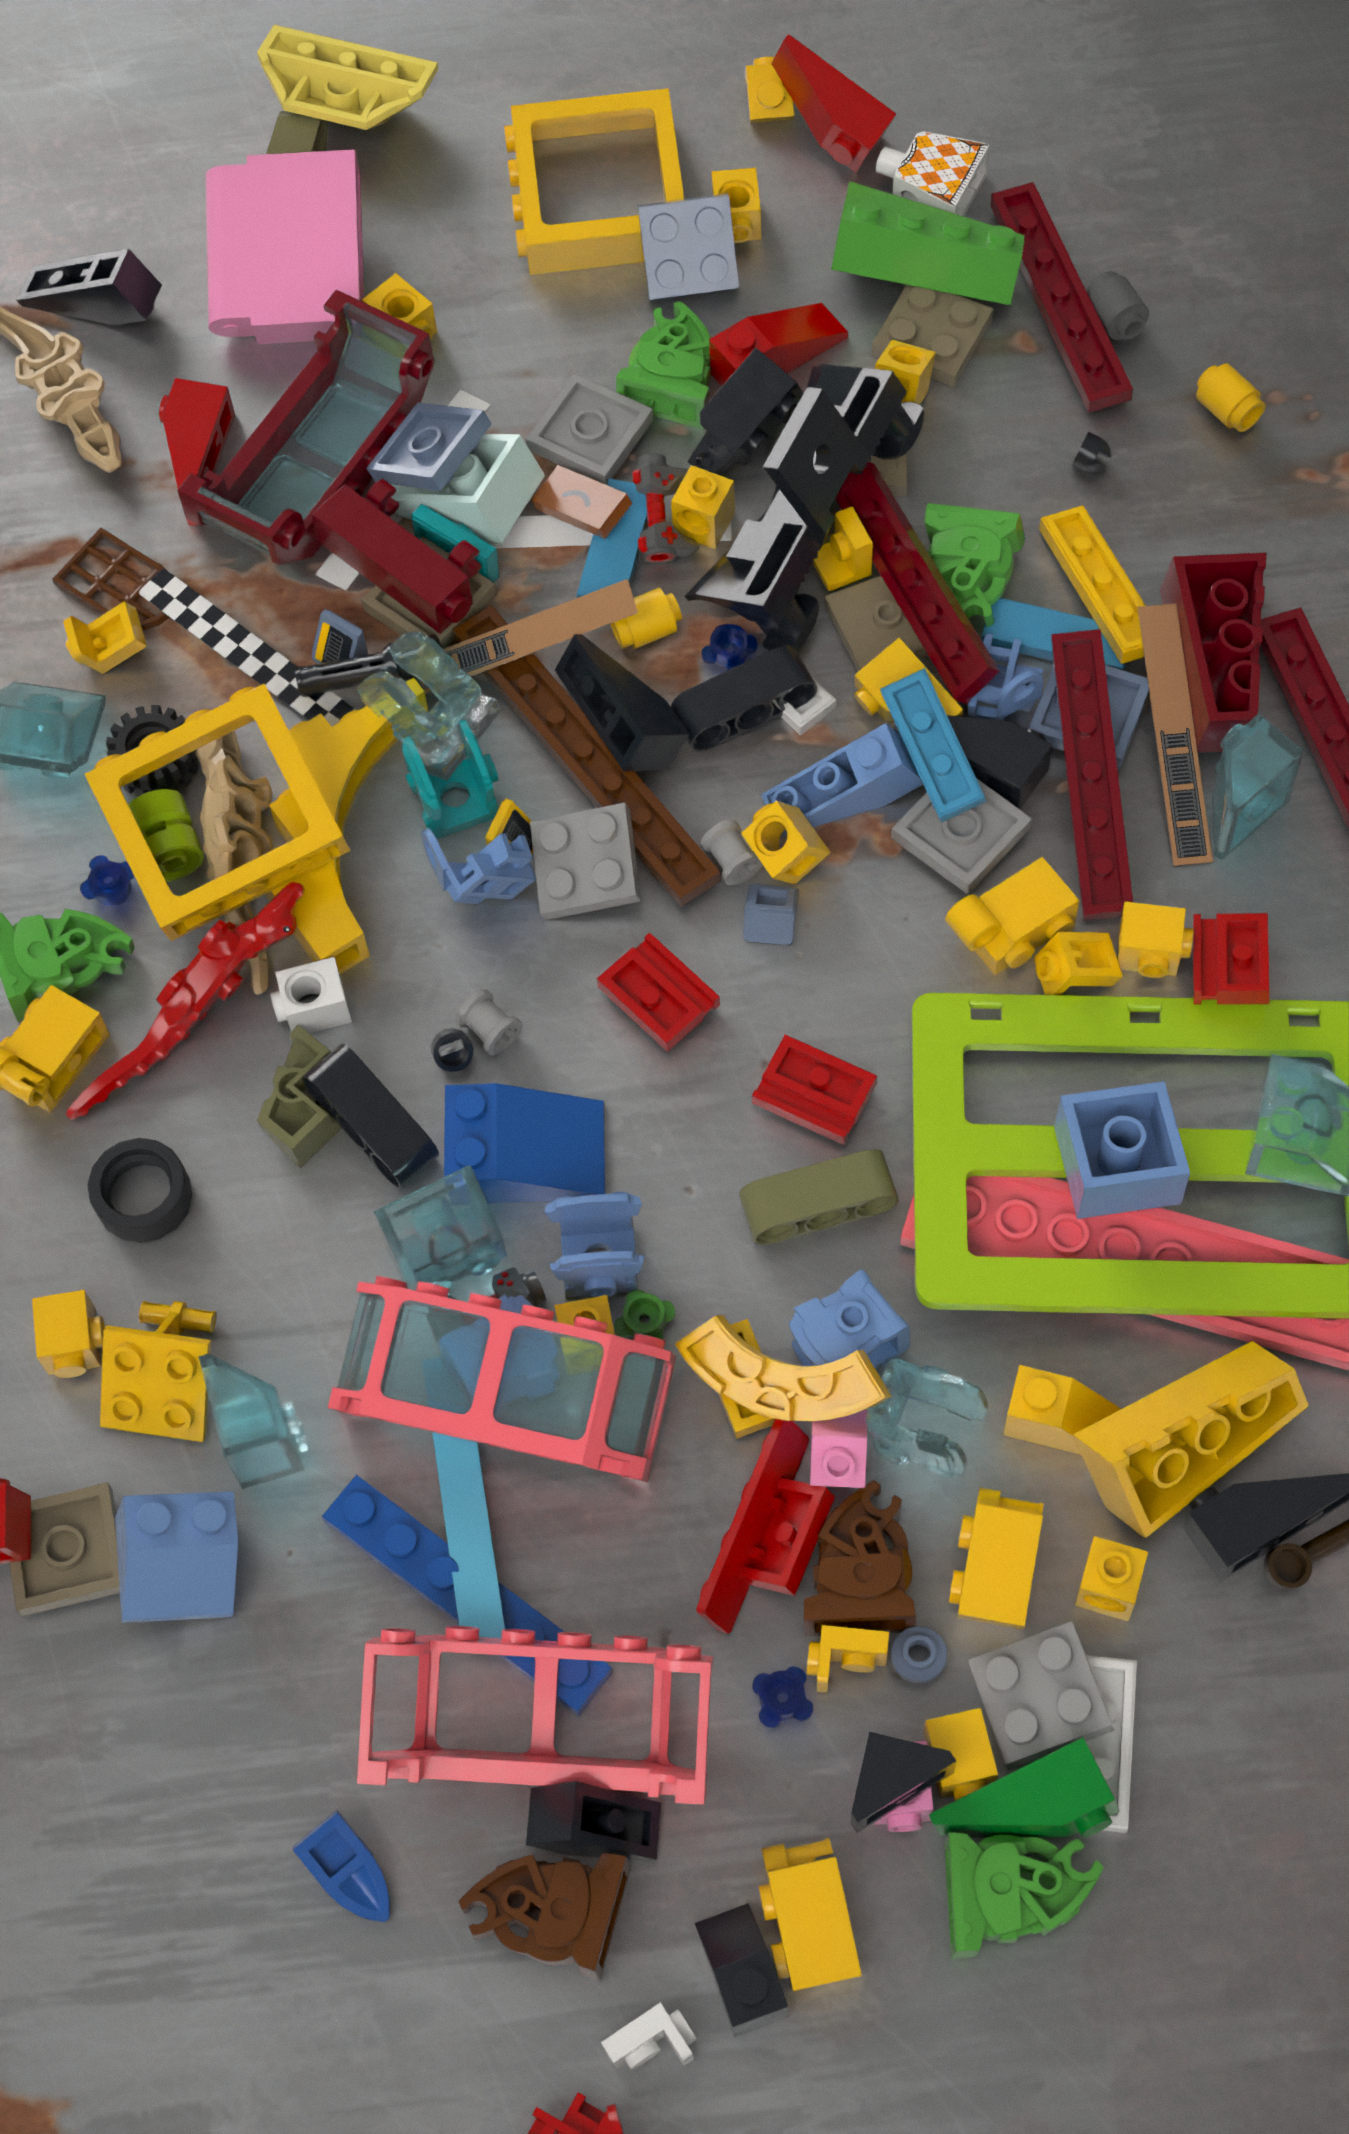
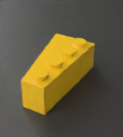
M1251 1341L1072 1435L1105 1508L1146 1539L1309 1405L1295 1369L1254 1341Z

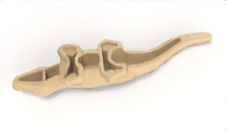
M0 306V333L9 339L22 353L15 358V377L19 384L27 385L30 389H36L39 394L36 405L40 416L48 421L54 420L66 424L72 430L76 448L84 460L94 463L108 473L120 468L122 456L119 433L109 421L103 418L98 410L105 382L99 373L90 368L84 369L81 364V355L84 350L83 344L79 339L65 332H60L53 336L39 325L25 320Z
M235 730L195 750V754L202 767V772L206 776L205 785L207 787L202 802L200 821L203 827L205 842L203 852L207 855L209 864L207 877L211 881L273 850L270 837L267 832L261 829V811L267 809L271 803L272 788L266 776L253 780L246 777L240 763L241 750L237 742ZM250 902L225 914L224 922L228 923L231 921L238 927L254 918ZM266 950L258 953L256 958L249 959L246 962L247 970L250 971L251 975L250 985L256 995L262 994L268 988Z

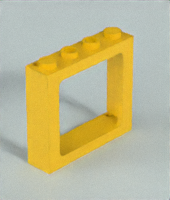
M669 88L512 105V125H504L507 153L516 152V159L508 160L511 187H520V194H512L514 221H523L524 229H518L515 232L518 257L527 256L529 274L535 275L644 262L638 215L547 225L542 222L532 141L654 128L664 202L684 199Z
M265 683L256 688L245 687L238 690L229 698L228 702L212 710L202 709L192 713L185 719L183 725L167 733L160 731L148 735L140 742L139 747L123 755L113 754L104 757L96 763L95 769L84 774L161 930L171 942L350 851ZM255 720L308 823V829L303 835L184 895L176 896L171 892L121 791V787Z

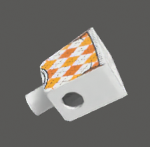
M922 131L916 134L906 153L886 146L883 147L877 159L876 173L893 178V195L965 216L987 176L989 145L982 142Z

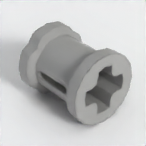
M733 819L716 824L704 834L700 841L703 851L706 854H712L722 868V878L728 886L739 885L749 880L763 865L754 851L750 850L741 837L742 828Z
M479 989L466 998L457 1010L455 1022L460 1027L471 1029L484 1042V1050L489 1055H498L517 1039L522 1029V1022L515 1016L508 1017L493 1002V994L487 989Z

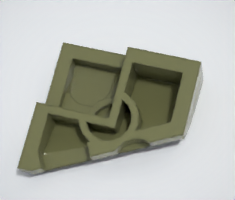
M297 1025L290 1034L292 1046L284 1066L278 1065L273 1078V1093L264 1101L257 1122L269 1138L301 1168L342 1128L314 1098L302 1080V1076L331 1052L300 1025Z

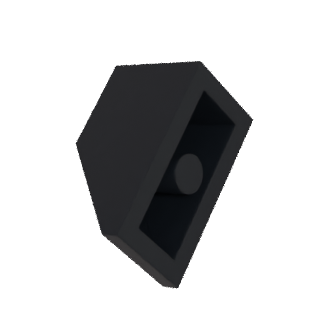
M577 1781L533 1787L530 1794L526 1846L569 1856L600 1858L603 1853L626 1856L628 1860H657L661 1803Z
M749 1903L696 1922L695 1927L734 2037L789 2017V2007Z

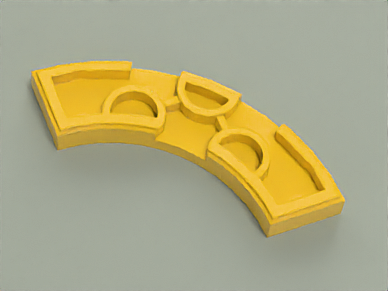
M724 1315L714 1316L675 1343V1346L689 1366L719 1394L723 1393L733 1401L749 1408V1411L770 1418L786 1421L837 1419L857 1414L892 1397L864 1349L856 1350L842 1359L823 1365L802 1366L789 1364L773 1359L750 1346L731 1327Z

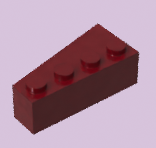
M1267 552L1173 556L1161 585L1162 603L1177 604L1198 753L1243 751L1258 720L1261 665H1259V648L1262 644L1263 633L1261 610L1265 596L1263 573L1266 568Z

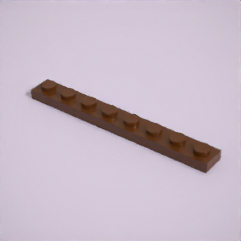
M490 605L454 628V640L458 644L508 625V623ZM533 653L482 672L596 808L624 802L627 804L631 813L635 854L680 907H683L721 881L719 869L635 771L623 772L581 708Z

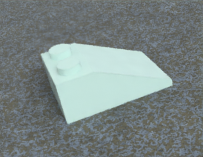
M484 434L479 440L478 446L468 454L454 473L452 480L441 491L391 484L397 490L391 498L399 503V508L394 514L412 520L411 514L420 504H423L455 524L461 523L466 525L478 538L487 543H502L527 503L531 500L545 474L520 434Z

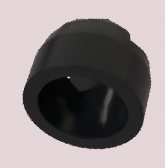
M1088 431L1072 466L1086 473H1099L1106 466L1096 461L1098 454L1111 458V448L1103 438Z
M455 1028L443 1029L435 1035L431 1044V1054L436 1064L445 1071H460L467 1067L473 1058V1045L468 1036L461 1030ZM460 1039L462 1040L463 1044L450 1046L439 1052L441 1046Z

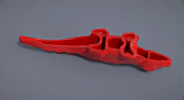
M290 882L257 916L238 927L231 921L228 923L221 919L217 921L198 945V954L187 968L179 970L170 978L156 998V1001L162 1008L143 1041L129 1054L98 1076L71 1104L65 1115L70 1120L76 1119L79 1116H85L96 1103L104 1102L112 1091L122 1088L129 1080L136 1076L145 1075L150 1067L159 1061L165 1060L181 1041L189 1037L191 1029L198 1021L206 1017L207 1011L218 998H221L224 1002L227 1001L244 980L238 973L249 959L256 958L258 953L269 949L272 945L294 933L297 927L294 911L298 900L304 897V885Z

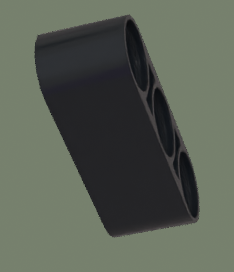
M783 645L685 690L673 700L671 708L689 732L687 740L693 750L700 752L715 748L782 716L785 710L784 704L789 703L794 709L805 705L814 697L818 687L795 647ZM775 699L780 709L771 700Z
M343 1043L302 1076L305 1086L314 1098L395 1187L401 1188L439 1156V1151L428 1134L347 1045Z

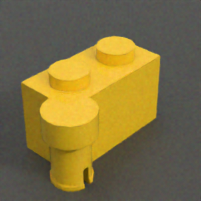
M50 985L42 997H38L30 1003L25 1012L24 1020L12 1036H8L0 1042V1091L4 1089L26 1102L30 1107L37 1105L51 1113L110 1035L100 1012Z
M979 1487L975 1515H963L958 1548L969 1550L965 1571L954 1570L948 1603L959 1605L957 1618L1023 1630L1029 1604L1044 1503L1002 1497L999 1490Z
M825 1838L822 1841L786 1849L784 1843L761 1848L768 1884L759 1885L758 1890L765 1921L772 1919L777 1921L781 1942L771 1944L770 1946L778 1979L789 1978L791 1989L796 1991L862 1976L836 1857H830L815 1861L816 1857L833 1854L830 1839Z

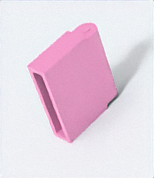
M355 149L248 155L247 164L216 166L206 172L208 328L212 333L223 337L255 336L258 344L314 341V335L318 330L326 333L335 321V316L325 312L323 305L336 289L362 301L364 298L361 170ZM356 317L357 329L354 339L366 338L365 321Z

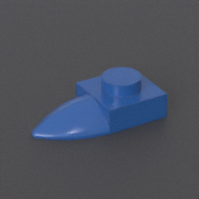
M336 1810L297 1842L292 1850L327 1894L340 1906L357 1916L386 1922L389 1919V1896L383 1873L374 1859L371 1850L342 1814Z

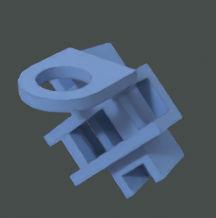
M986 633L983 644L992 659L1008 662V666L997 665L1000 672L969 701L968 716L1004 721L1005 717L1017 710L1031 712L1035 701L1041 698L1043 669L1017 664L1021 647L1020 639H1014L1012 649L992 646L993 634ZM978 703L997 705L998 708L980 706Z
M428 828L421 831L424 849L443 891L447 890L455 903L480 904L486 898L512 900L536 880L530 864L533 858L524 835L518 836L509 843L507 835L501 833L477 854L471 853L467 856V863L447 862L431 829Z

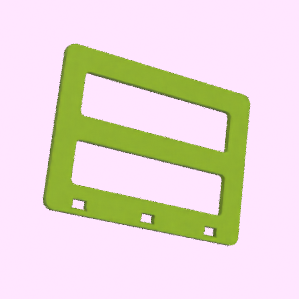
M925 993L914 1001L911 1020L915 1293L918 1300L924 1306L937 1310L1349 1319V1263L1298 1264L984 1257L972 1255L968 1250L966 1180L969 1177H1067L1054 1126L972 1124L966 1120L964 1113L963 1054L969 1050L1325 1058L1332 1066L1337 1130L1191 1128H1178L1190 1171L1188 1181L1322 1183L1340 1186L1344 1193L1349 1246V1001L1269 1000V1004H1217V1000H1201V1005H1194V998ZM971 1009H1002L1001 1020L971 1019ZM1130 1012H1160L1159 1023H1130ZM1289 1015L1318 1016V1027L1290 1026Z

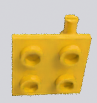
M143 1301L139 1310V1323L160 1325L155 1332L106 1325L103 1329L100 1427L204 1442L207 1431L211 1340L180 1336L184 1329L204 1331L212 1334L216 1326V1311L187 1308V1303L181 1301H174L172 1305Z

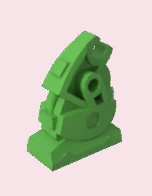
M679 301L673 303L675 319L664 318L661 307L654 309V327L648 329L634 346L629 356V367L622 368L616 376V392L652 408L653 417L703 429L700 425V411L709 402L710 367L708 366L710 365L709 339L711 336L699 317L683 302Z
M927 503L924 523L930 542L928 550L930 557L967 618L981 615L984 617L987 627L993 625L994 617L991 605L996 603L1003 595L1014 569L1013 554L1021 551L1025 542L1020 513Z
M64 909L60 919L43 918V915L21 918L14 926H12L3 913H0V977L17 1022L24 1020L25 1012L34 999L42 997L50 985L71 995L77 992V989L93 983L103 971L117 975L123 974L126 968L123 958L111 957L110 954L115 950L122 949L132 955L135 949L132 938L98 916L71 909Z
M949 1832L944 1841L951 1960L976 1957L980 1951L983 1939L986 1941H998V1944L1015 1943L1020 1936L1039 1932L1045 1936L1060 1925L1064 1926L1079 1913V1906L1093 1889L1103 1866L1096 1860L1091 1865L1090 1870L1084 1873L1078 1872L1072 1867L1071 1856L1079 1853L1085 1847L1079 1839L1069 1842L1059 1850L1047 1840L1036 1837L1021 1838L1014 1835H994L976 1844L967 1834ZM1025 1855H1039L1042 1858H1044L1047 1861V1863L1026 1857Z

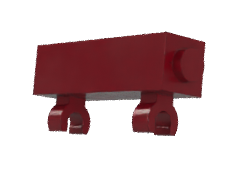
M382 478L374 483L366 497L363 498L344 484L311 514L318 542L439 634L452 623L461 621L473 604L469 579L474 577L481 569V564L473 559L479 554V550L468 541L462 540L453 548L446 560L390 518L399 508V503L391 498L397 492L394 486Z

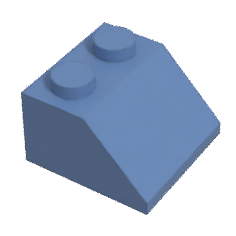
M234 1491L123 1496L115 1516L122 1623L232 1617L234 1613L238 1553Z

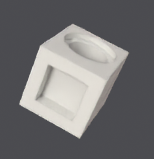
M334 957L275 972L279 991L270 993L278 1022L288 1021L291 1032L297 1025H300L310 1034L352 1023ZM306 995H319L311 1003H299V1000Z

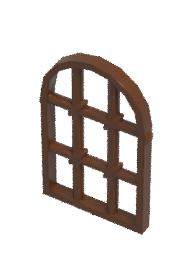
M101 527L52 578L55 585L102 615L110 610L91 599L98 590L100 592L102 590L120 602H127L136 608L137 613L147 618V620L140 621L142 630L159 626L170 618L164 612L156 616L135 602L141 596L139 591L161 569L166 568ZM104 538L124 552L117 559L115 557L111 559L94 547ZM88 553L110 566L101 576L96 575L95 577L78 566ZM131 555L154 571L147 578L145 576L141 578L122 566V564ZM71 571L93 584L84 594L63 581ZM114 572L116 574L120 572L140 586L131 596L128 594L125 596L105 582Z

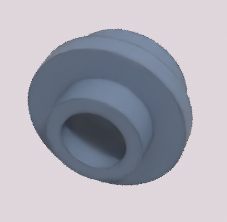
M922 1626L910 1627L902 1631L895 1638L891 1649V1661L895 1671L903 1679L912 1683H926L934 1680L943 1671L947 1660V1649L943 1639L932 1629ZM915 1645H922L928 1649L930 1656L923 1662H916L910 1658L909 1649Z

